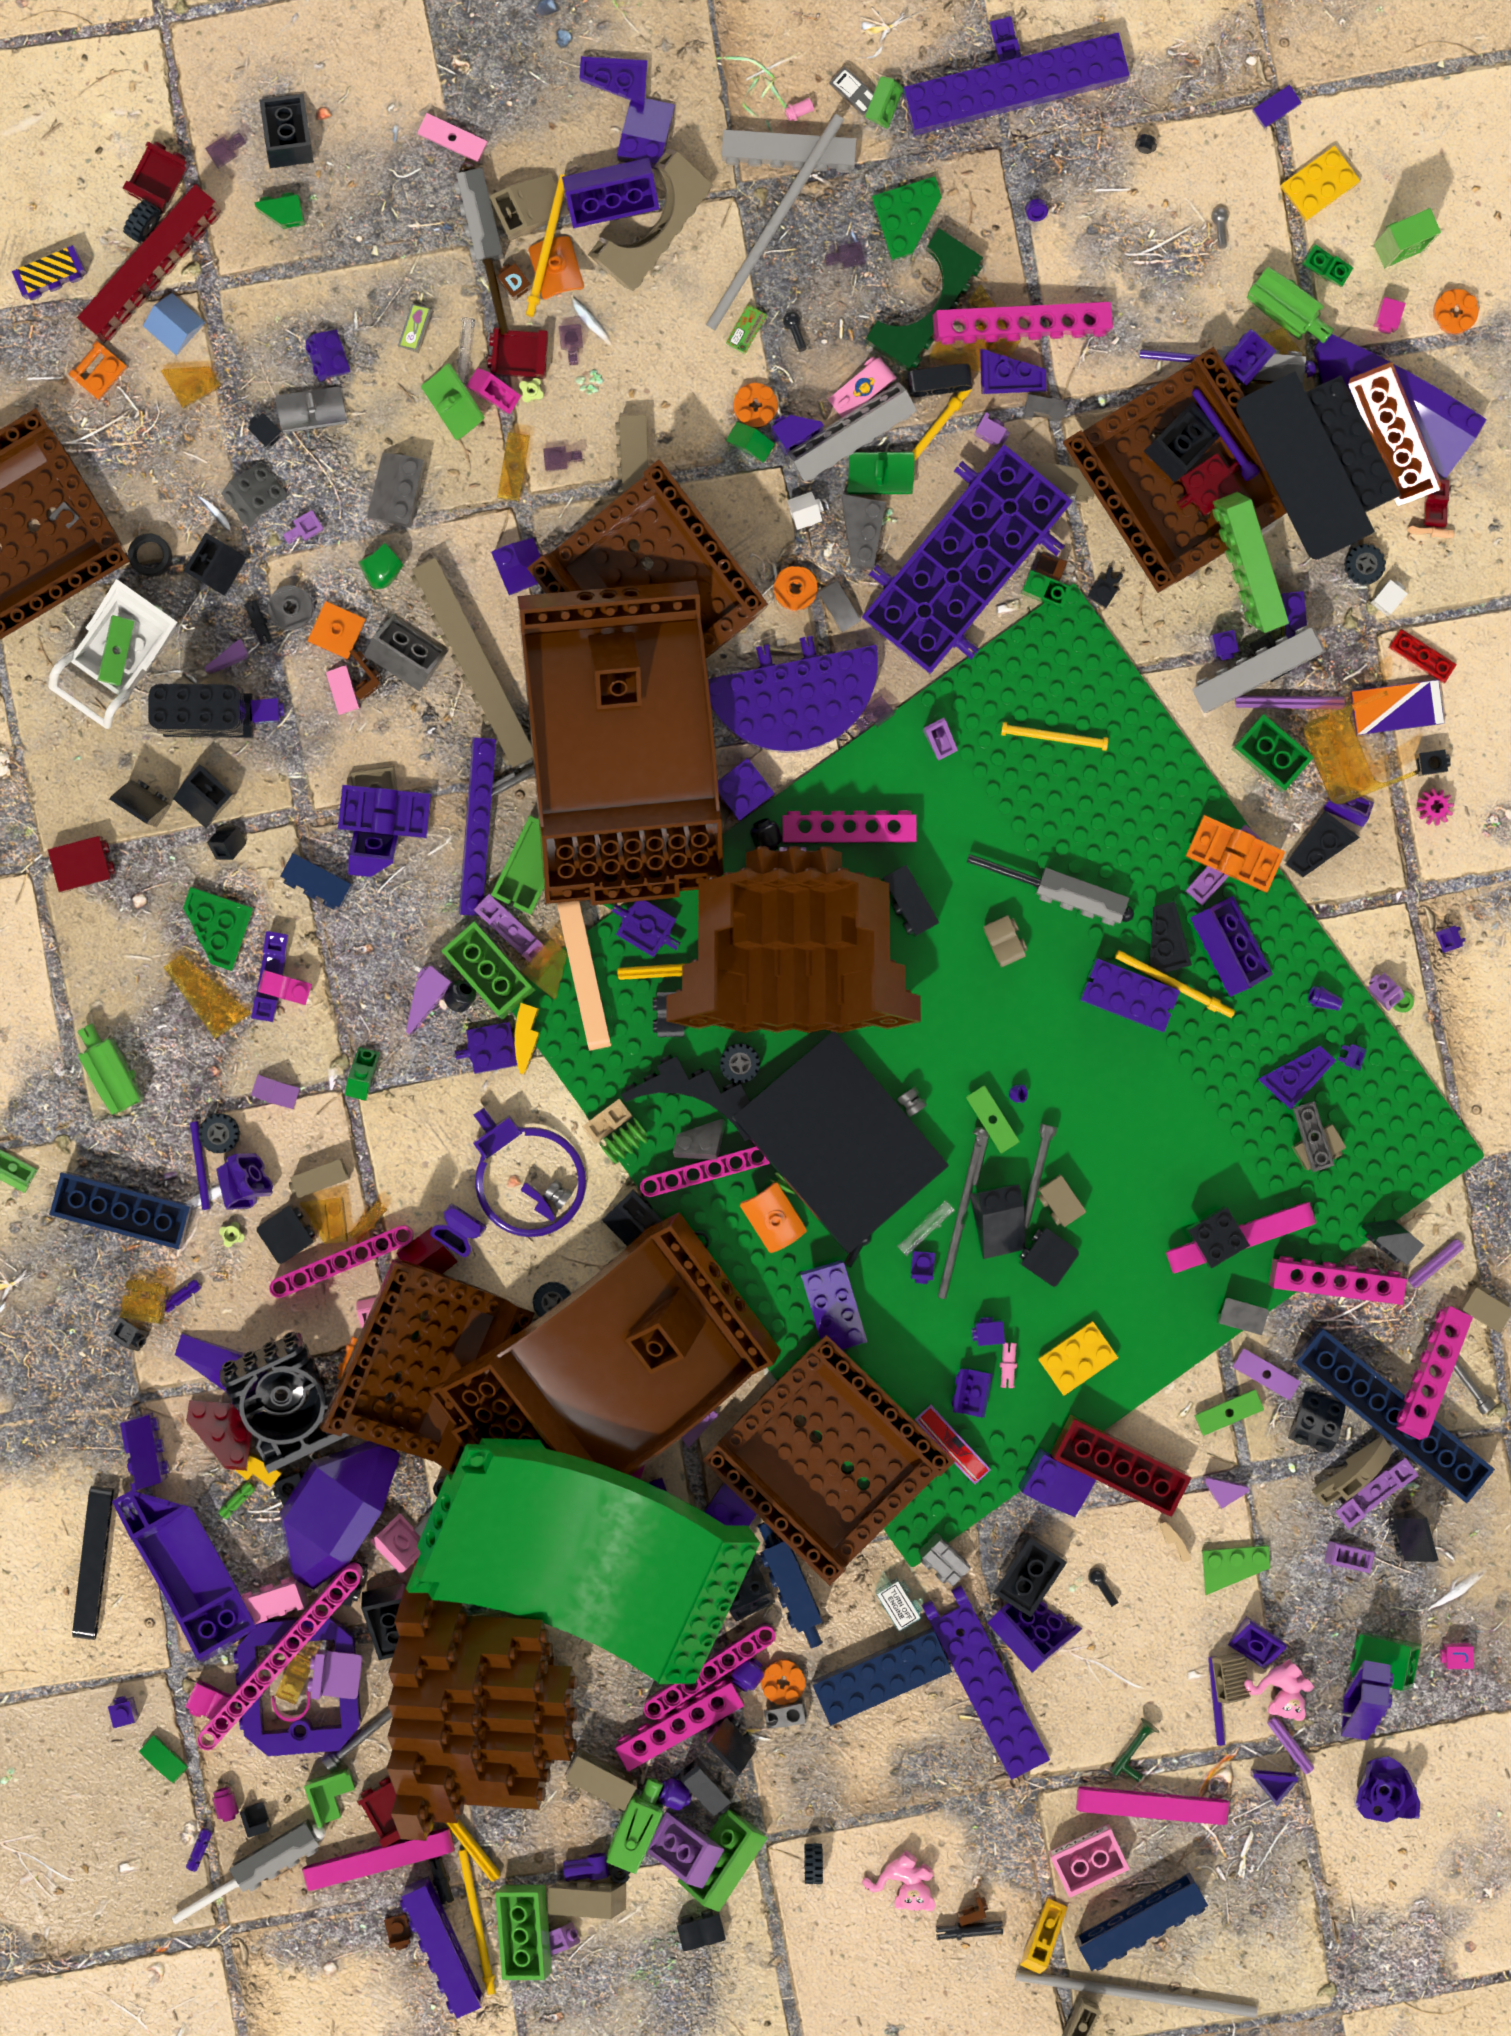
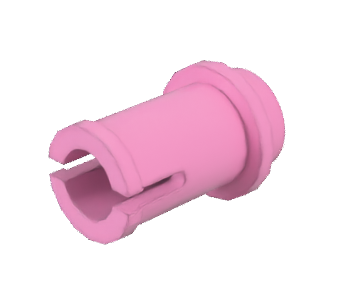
M806 98L792 106L789 104L784 110L789 121H797L798 117L811 111L813 112L814 107L810 98Z

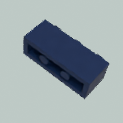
M292 853L280 877L285 879L284 884L293 889L296 886L303 888V894L312 899L318 896L324 900L323 905L333 910L335 907L342 908L353 887L351 883Z

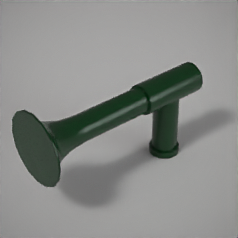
M1141 1718L1142 1727L1140 1732L1110 1771L1114 1775L1119 1776L1124 1771L1137 1782L1142 1779L1143 1774L1128 1765V1762L1147 1736L1154 1732L1159 1733V1730L1144 1718Z

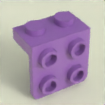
M318 1650L316 1656H312L310 1669L314 1670L313 1678H309L308 1692H311V1699H320L321 1696L356 1699L359 1692L362 1656L354 1653Z

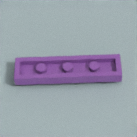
M1246 824L1240 829L1253 835L1256 839L1262 840ZM1207 866L1185 891L1200 905H1203L1228 878V875Z

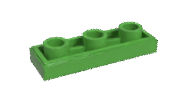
M115 615L111 616L97 678L98 681L116 686L121 685L134 621ZM112 648H115L118 654H114Z
M985 1085L966 1096V1099L1000 1153L1005 1152L1020 1142ZM991 1115L996 1117V1122L993 1124L988 1120Z
M1253 1389L1199 1412L1194 1417L1202 1435L1205 1436L1261 1412L1264 1408L1256 1389ZM1231 1408L1232 1414L1230 1416H1226L1225 1411Z

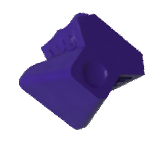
M256 1153L232 1155L227 1157L226 1163L216 1169L226 1210L250 1209L257 1203L256 1197L272 1195V1181L265 1175L264 1163Z
M451 1203L444 1211V1218L447 1224L435 1225L430 1234L460 1256L467 1257L472 1249L470 1238L481 1237L487 1226Z

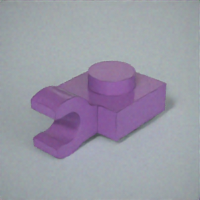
M311 510L294 520L293 523L296 527L284 533L283 536L287 543L290 544L300 536L303 537L304 541H307L324 531Z

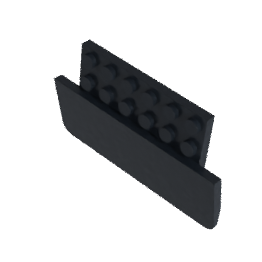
M1295 371L1238 401L1236 411L1310 558L1315 560L1322 559L1375 532L1366 512L1401 495L1342 376L1306 392Z

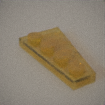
M182 954L163 967L215 1040L252 1014Z

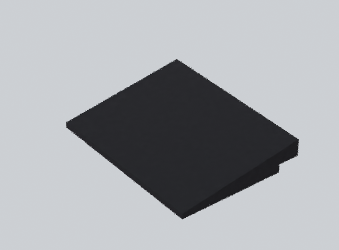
M834 1031L732 1117L847 1254L949 1166Z

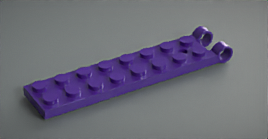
M959 1585L951 1589L959 1607L942 1616H939L932 1600L922 1604V1607L1012 1780L1044 1764L1050 1758L962 1586ZM958 1628L964 1629L962 1636L956 1634Z

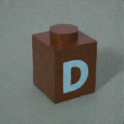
M516 263L513 265L507 264L499 270L498 280L513 301H516L532 289L530 282Z

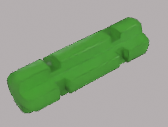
M246 1482L241 1487L242 1490H238L226 1503L227 1505H224L218 1511L224 1519H228L233 1514L232 1511H235L248 1498L247 1496H250L256 1488L250 1482Z

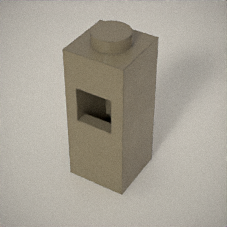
M343 1158L290 1177L292 1182H289V1187L292 1194H296L297 1198L349 1180L350 1177Z

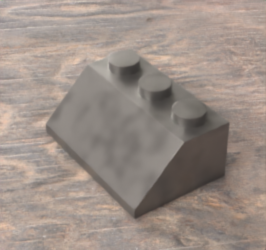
M382 453L367 518L411 528L425 470V461L406 455Z
M392 615L372 637L364 655L420 692L448 651Z

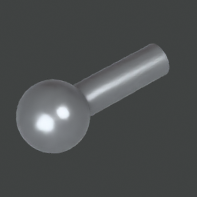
M1222 207L1214 209L1211 214V219L1217 227L1218 247L1220 249L1227 247L1225 223L1229 218L1228 211Z

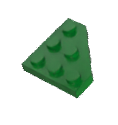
M935 176L872 196L873 205L891 261L913 255L932 215L941 201L942 197Z
M190 887L183 909L207 954L210 964L233 971L254 908Z

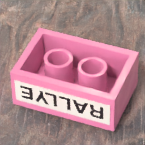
M1109 1824L1049 1851L1051 1860L1069 1898L1130 1870Z

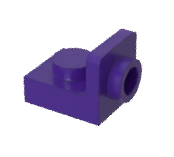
M912 1252L910 1277L915 1279V1283L928 1284V1280L934 1279L935 1253Z

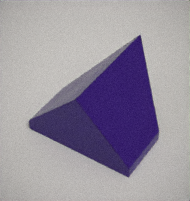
M1251 1769L1250 1772L1276 1806L1279 1805L1298 1782V1777L1295 1773Z

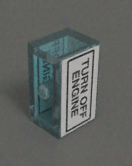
M897 1577L875 1590V1594L900 1632L921 1619L919 1612L922 1611V1608L916 1599L912 1601L908 1593L911 1590L904 1580L900 1582Z

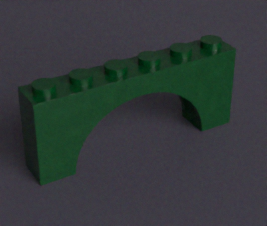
M938 228L926 247V252L935 259L942 276V291L935 307L921 320L906 326H891L877 320L865 338L867 345L908 372L912 367L917 368L922 360L920 354L924 349L928 351L935 340L932 338L934 335L933 314L937 310L956 309L959 304L957 298L961 293L963 295L966 294L971 286L969 280L973 275L977 277L984 266L981 264L983 260L981 255L940 228Z

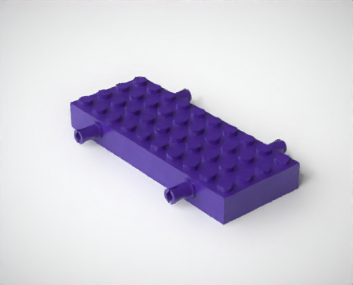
M1005 444L981 473H976L963 460L959 467H956L953 472L969 483L968 489L896 576L892 577L878 564L874 567V570L880 575L873 570L869 573V576L884 587V591L862 616V619L929 675L952 648L955 649L957 647L970 660L975 654L968 648L974 653L980 650L979 647L975 646L965 637L964 633L1038 544L1044 545L1055 556L1060 553L1058 549L1062 550L1065 547L1064 544L1050 534V529L1073 501Z

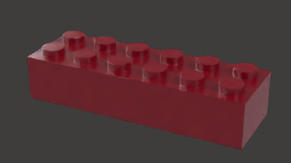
M1072 1415L1069 1416L1050 1453L1053 1459L1170 1517L1174 1514L1192 1479L1187 1472Z

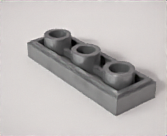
M1315 1102L1292 1108L1312 1172L1334 1166ZM1312 1133L1317 1134L1315 1141H1312L1310 1138Z

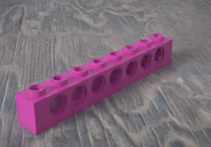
M1111 302L937 310L933 314L935 342L941 341L944 345L953 344L958 340H963V343H975L978 339H985V342H996L998 338H1007V341H1018L1020 337H1028L1029 340L1042 339V336H1050V339L1063 338V335L1081 338L1085 337V334L1103 337L1113 329ZM1084 316L1092 319V325H1087L1084 322ZM1062 317L1068 318L1071 326H1065L1062 322ZM1019 319L1025 320L1028 328L1020 327ZM1040 319H1047L1049 327L1042 326ZM997 321H1003L1006 324V329H1000L997 326ZM957 322L961 324L963 331H956L953 327V323ZM975 322H981L984 325V330H978L975 327Z

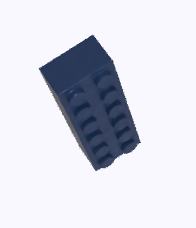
M63 1171L59 1176L49 1215L179 1250L183 1248L194 1205Z
M932 1627L812 1680V1686L831 1726L949 1674L952 1670Z
M1189 1872L1074 1938L1090 1970L1096 1969L1099 1971L1108 1965L1107 1962L1114 1958L1118 1960L1126 1956L1127 1951L1134 1947L1135 1949L1141 1948L1147 1943L1146 1940L1162 1936L1166 1933V1929L1171 1926H1180L1186 1921L1187 1917L1203 1913L1208 1904Z

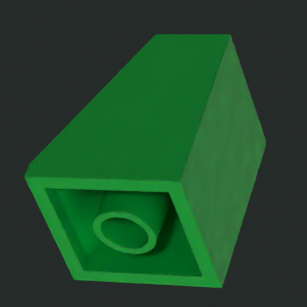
M1362 1633L1356 1638L1354 1649L1357 1651L1355 1659L1353 1658L1350 1664L1351 1678H1354L1365 1660L1391 1665L1390 1673L1394 1675L1392 1687L1389 1688L1400 1691L1413 1688L1422 1644Z

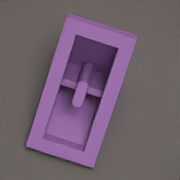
M945 718L923 729L938 761L958 751Z
M258 1074L251 1096L272 1104L294 1109L300 1088Z
M1203 1475L1202 1480L1221 1509L1249 1492L1247 1485Z

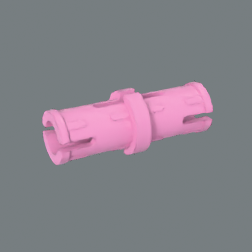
M1005 1342V1344H1002L1003 1356L1002 1362H1000V1367H1002L1000 1387L1006 1388V1382L1009 1379L1008 1388H1015L1014 1373L1015 1368H1017V1363H1015L1017 1343H1011L1010 1352H1008L1009 1342Z

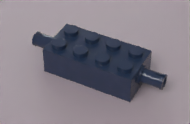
M765 1522L757 1525L765 1542L762 1545L763 1551L760 1552V1557L765 1568L769 1566L771 1569L769 1578L773 1587H778L780 1590L778 1598L782 1608L787 1607L789 1611L786 1614L791 1628H796L798 1633L804 1632L810 1649L821 1645L823 1641L819 1636L816 1625L822 1623V1616L794 1551L780 1537L777 1538L775 1532Z

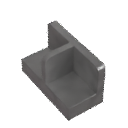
M1226 1298L1222 1313H1218L1216 1322L1262 1335L1269 1311L1246 1302Z

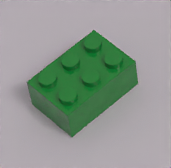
M1264 714L1258 717L1231 749L1281 793L1287 790L1314 758Z

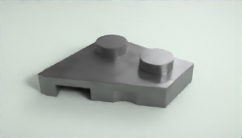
M724 1119L677 1134L673 1150L674 1157L717 1160L726 1125Z

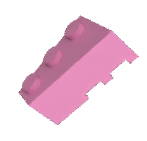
M289 1576L280 1580L281 1584L279 1585L267 1584L260 1587V1592L252 1594L251 1591L241 1594V1597L255 1624H258L278 1615H286L287 1612L294 1609H304L309 1601L303 1584L296 1581L293 1576Z

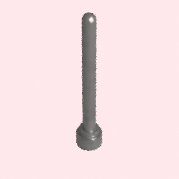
M1040 1124L1038 1131L1041 1142L1024 1207L1025 1229L1030 1224L1050 1140H1053V1136H1056L1058 1129L1046 1124Z
M1429 1323L1423 1325V1330L1427 1335L1434 1329ZM1438 1347V1350H1439V1351L1441 1352V1354L1443 1355L1442 1349H1441L1440 1347ZM1457 1360L1453 1370L1477 1400L1475 1403L1481 1414L1487 1413L1496 1403L1491 1397L1483 1395Z
M390 1709L339 1751L331 1754L328 1753L321 1760L331 1773L340 1767L339 1764L342 1763L341 1760L392 1718Z

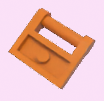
M96 340L90 352L68 375L100 401L128 367ZM100 353L105 356L103 360L84 380L81 375Z

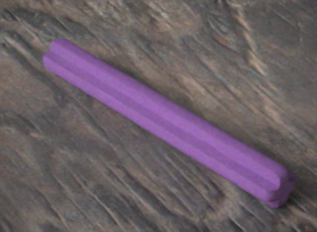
M1241 695L1235 699V707L1343 709L1345 707L1344 697Z

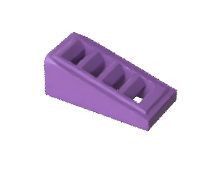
M237 640L204 667L206 672L213 674L249 658V653L243 640Z
M1329 1541L1324 1562L1371 1573L1375 1552ZM1345 1550H1348L1345 1562H1343ZM1354 1552H1356V1557H1355V1561H1354V1565H1353V1564H1352L1353 1555H1354ZM1362 1554H1365L1363 1567H1361Z

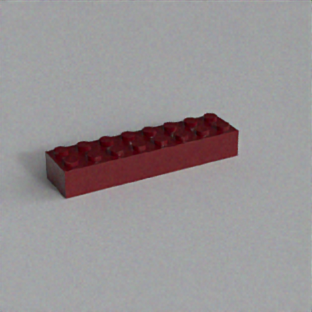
M195 184L77 316V319L103 343L107 340H112L117 334L116 329L121 324L124 325L132 317L131 312L136 307L140 308L145 303L147 294L151 290L155 291L160 286L162 277L165 274L169 275L175 269V263L180 257L184 258L190 252V246L194 241L198 242L206 233L204 230L209 224L213 225L217 222L221 212L217 203Z

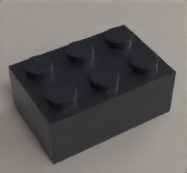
M907 865L881 879L889 883V895L894 901L891 906L897 916L902 915L905 921L902 925L908 935L912 934L915 937L939 923Z

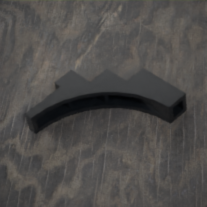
M670 1054L659 1060L661 1064L657 1068L660 1075L657 1076L654 1072L643 1078L644 1083L637 1086L634 1082L623 1088L625 1092L621 1095L625 1102L655 1093H677L699 1099L724 1114L737 1128L744 1141L749 1140L748 1136L732 1119L734 1115L750 1102L741 1083L736 1085L733 1082L723 1087L724 1092L720 1093L709 1070L704 1071L701 1068L691 1073L693 1078L688 1079L677 1056L673 1058Z

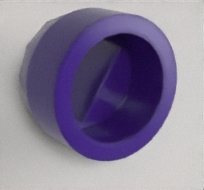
M1015 1085L1009 1090V1097L1016 1103H1024L1028 1098V1090L1024 1085Z

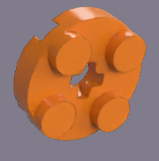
M1452 289L1444 292L1435 302L1433 308V317L1440 326V329L1445 333L1453 335L1469 330L1477 321L1479 314L1476 297L1462 289ZM1455 306L1459 307V310L1462 312L1457 317H1453L1454 314L1450 312V309H1454Z
M750 383L739 389L734 398L733 408L735 416L740 422L752 428H762L775 417L778 402L770 387L761 383ZM753 400H758V403L762 404V407H759L756 412L753 411L752 407H749Z
M790 566L783 569L777 575L774 583L776 600L782 607L791 611L803 610L809 607L814 602L818 591L817 580L813 573L807 568ZM792 583L795 585L801 584V592L799 594L796 592L792 594L790 592Z
M779 1659L771 1663L763 1671L764 1678L761 1681V1687L764 1695L773 1703L780 1705L794 1703L802 1695L805 1689V1676L795 1662L788 1659ZM782 1676H785L786 1680L790 1682L784 1688H781L780 1684L777 1683V1679H782Z

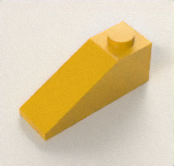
M1049 1898L1046 1899L1020 1962L1021 1966L1039 1974L1047 1969L1068 1908L1067 1906Z

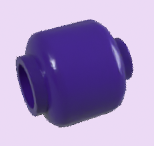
M751 1658V1660H747L737 1666L732 1672L733 1684L744 1692L748 1690L754 1691L764 1678V1672L761 1669L763 1665L756 1659Z
M669 1778L662 1782L663 1786L658 1796L662 1805L678 1811L685 1805H689L692 1793H690V1790L682 1781Z

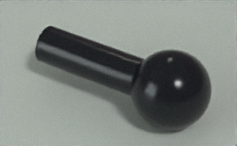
M788 312L783 318V324L791 330L798 351H805L807 347L799 328L800 316L796 312Z
M869 1235L848 1254L844 1262L845 1266L849 1268L853 1266L862 1247L871 1242L872 1235Z
M1100 1568L1092 1569L1088 1574L1089 1582L1099 1587L1111 1607L1118 1604V1600L1105 1582V1572Z

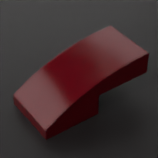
M1440 479V490L1425 495L1424 526L1446 528L1449 480Z

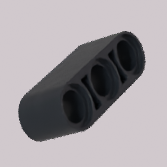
M969 364L919 369L907 373L910 397H926L972 389L971 366Z

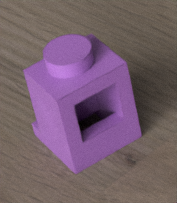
M986 412L974 435L997 448L999 443H1005L1010 432L1006 431L1007 429L1004 428L1005 424L995 418L992 420L988 419L990 414Z
M1386 973L1381 976L1379 974L1375 975L1369 982L1370 986L1368 988L1370 993L1388 1011L1405 997L1402 988Z

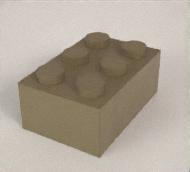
M579 1748L566 1772L565 1780L568 1781L567 1784L573 1789L579 1790L581 1788L588 1792L587 1795L598 1801L602 1799L608 1802L607 1806L616 1811H619V1809L625 1811L637 1788L638 1778Z

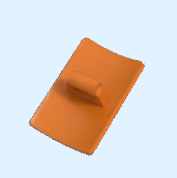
M569 236L553 238L540 291L544 300L562 292L582 290L584 288V282ZM543 241L528 248L535 274Z
M776 1182L760 1194L740 1204L743 1212L770 1253L792 1244L807 1231L781 1187Z

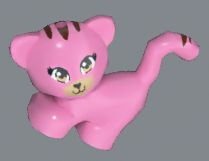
M1289 1659L1271 1669L1257 1687L1253 1685L1250 1679L1244 1682L1246 1690L1251 1695H1261L1270 1684L1282 1688L1276 1695L1275 1700L1270 1702L1268 1713L1287 1719L1294 1718L1298 1721L1304 1720L1306 1716L1304 1708L1305 1699L1300 1694V1691L1302 1689L1305 1692H1310L1314 1688L1313 1684L1301 1674L1302 1671Z
M905 1851L898 1859L886 1866L876 1884L872 1883L868 1877L862 1879L864 1887L873 1893L882 1891L888 1879L904 1882L899 1895L894 1901L895 1908L933 1911L935 1908V1901L931 1896L930 1888L923 1883V1880L929 1881L933 1877L934 1871L924 1863L920 1867H915L917 1858L908 1851Z

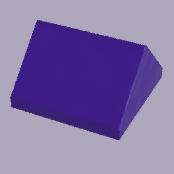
M1247 1616L1228 1643V1646L1240 1654H1244L1245 1657L1263 1669L1287 1648V1644L1282 1639Z

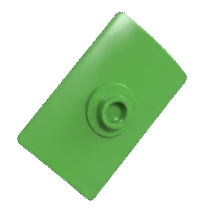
M449 363L421 385V388L455 440L458 441L484 420V415Z

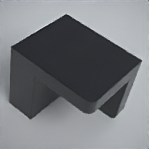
M220 826L207 841V844L216 860H233L246 845V841L238 826Z
M264 1802L241 1809L240 1816L248 1838L268 1832L272 1827Z

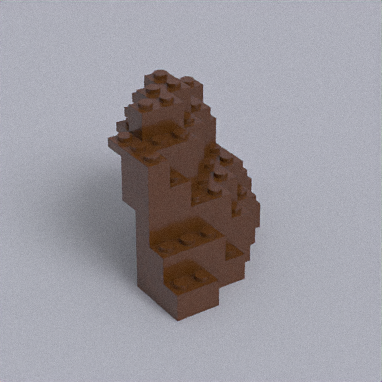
M759 846L753 851L746 852V868H741L739 872L735 873L726 872L721 877H709L707 881L699 882L698 959L692 960V963L682 965V989L667 995L666 1021L696 1029L715 1025L744 1033L760 1029L775 1033L792 1029L806 1033L824 1029L842 1033L868 1026L891 1029L921 1022V996L911 993V990H905V965L898 964L896 960L890 959L889 883L880 881L878 877H867L864 873H853L848 868H842V853L833 850L829 846L820 847L817 851H803L797 846L788 847L785 851H771L769 847Z
M405 1586L394 1622L399 1638L388 1672L393 1684L388 1702L393 1719L387 1736L392 1748L387 1771L397 1794L391 1815L400 1838L427 1841L428 1834L433 1829V1822L457 1824L459 1816L463 1814L464 1805L540 1810L541 1802L546 1797V1782H549L551 1777V1764H554L555 1760L571 1761L572 1753L576 1752L577 1740L573 1737L572 1724L573 1721H576L578 1712L577 1707H574L572 1694L574 1689H577L578 1677L575 1676L573 1667L557 1666V1657L553 1654V1644L549 1641L548 1629H545L543 1620L467 1616L462 1603L432 1600L428 1593H408L406 1590L407 1586Z

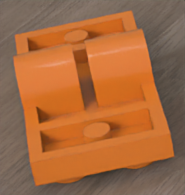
M1204 815L1185 856L1267 893L1285 851L1256 839L1249 833L1234 829Z

